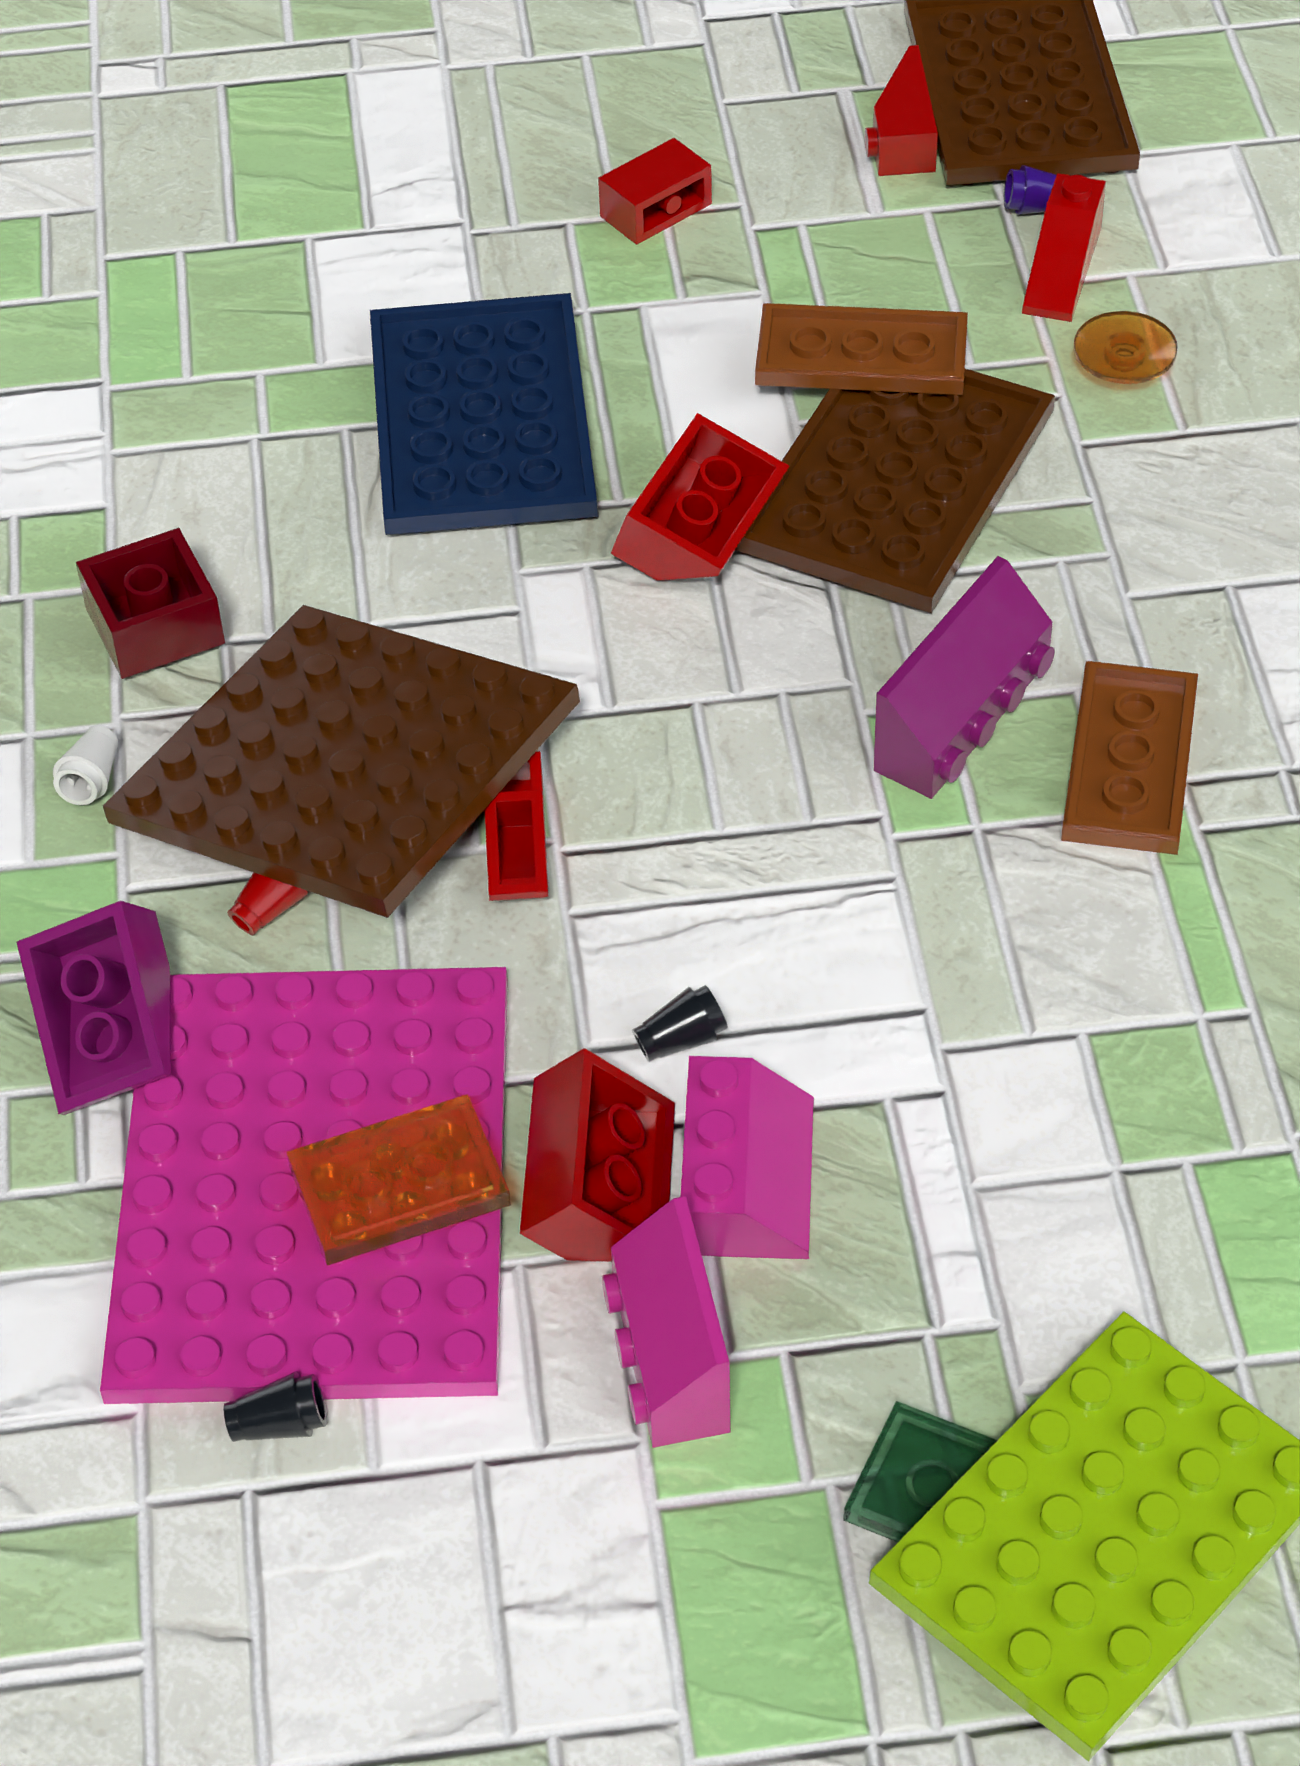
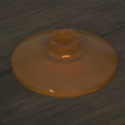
M1114 311L1097 315L1086 321L1078 329L1074 338V354L1079 364L1093 376L1113 383L1137 384L1156 379L1173 366L1177 357L1178 347L1173 332L1158 319L1138 312Z

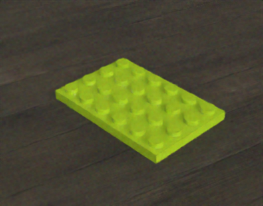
M1123 1311L871 1569L868 1584L1089 1762L1300 1525V1440Z

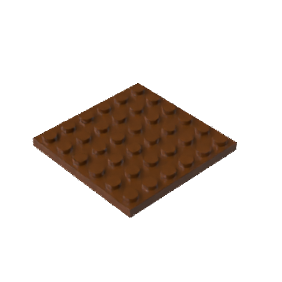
M302 605L103 805V809L109 824L388 918L580 702L577 684Z

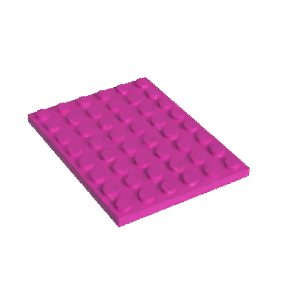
M506 967L170 975V1076L135 1088L133 1092L100 1386L104 1404L231 1402L293 1372H298L300 1377L314 1374L318 1379L324 1400L498 1396L508 988Z

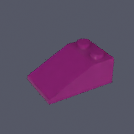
M120 900L16 941L58 1114H69L170 1076V966L156 911Z

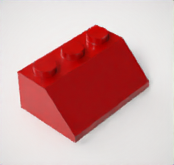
M697 413L627 513L611 554L657 581L719 576L787 473L789 465Z
M586 1048L581 1049L536 1076L533 1082L520 1234L565 1260L612 1262L611 1247L669 1202L675 1102Z

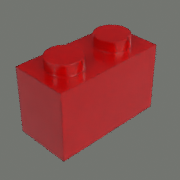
M672 138L598 177L600 217L636 245L712 204L711 164L676 138Z

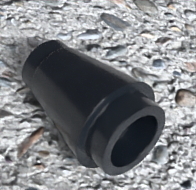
M704 985L694 991L691 987L686 988L660 1010L642 1022V1025L632 1029V1032L643 1055L650 1062L658 1057L662 1058L717 1041L716 1034L727 1029L728 1026L710 989Z
M293 1372L243 1395L235 1401L224 1403L223 1407L226 1428L233 1442L244 1439L248 1441L311 1437L313 1429L324 1427L327 1424L322 1390L314 1374L300 1377L298 1372Z

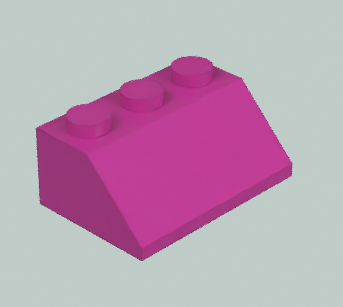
M689 1056L680 1197H687L702 1256L809 1259L814 1097L753 1058Z
M687 1197L673 1198L611 1247L612 1273L602 1275L603 1292L608 1313L620 1312L624 1327L615 1329V1341L622 1369L633 1367L637 1381L636 1384L628 1385L633 1420L635 1425L647 1423L652 1448L731 1433L730 1362Z

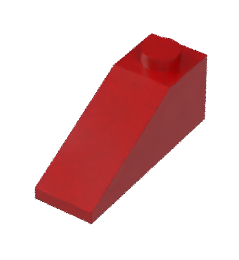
M911 45L907 48L874 106L873 127L865 128L866 156L875 157L878 176L936 172L938 132L919 45Z
M1057 173L1045 209L1023 302L1022 314L1072 322L1102 228L1106 181L1091 179L1082 175Z

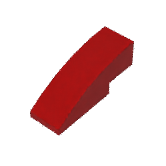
M537 751L485 808L489 901L548 897L541 752Z

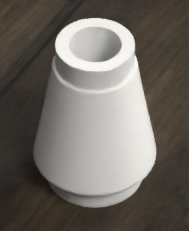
M100 725L90 727L55 763L53 768L54 788L65 801L75 805H88L105 794L118 746V739L113 731Z

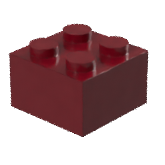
M180 528L76 562L85 608L121 679L225 644L217 596Z

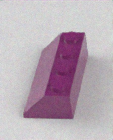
M1000 556L994 559L876 694L874 771L930 799L938 793L947 781L953 783L959 777L970 753L976 746L983 747L988 743L998 720L1006 711L1013 712L1019 706L1026 687L1035 677L1042 678L1047 673L1054 658L1055 649L1050 646L1053 622L1008 560Z

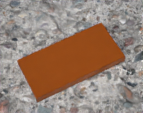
M763 303L755 367V385L963 395L968 312Z
M1086 661L1061 841L1178 855L1198 673Z

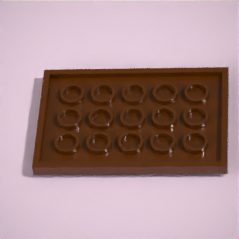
M904 0V15L912 45H919L938 132L937 149L946 185H971L979 182L1006 180L1010 169L1020 170L1022 165L1055 175L1057 173L1066 175L1099 172L1115 173L1123 170L1139 169L1140 151L1093 0Z
M965 369L963 395L829 389L782 459V462L789 465V469L740 542L736 551L932 614L1053 413L1055 395L969 369Z

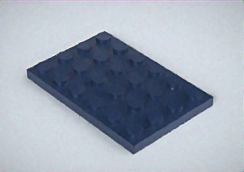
M571 293L370 310L385 535L598 517L597 496Z

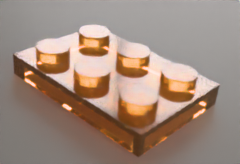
M468 1094L287 1151L290 1170L327 1266L511 1205L508 1186Z

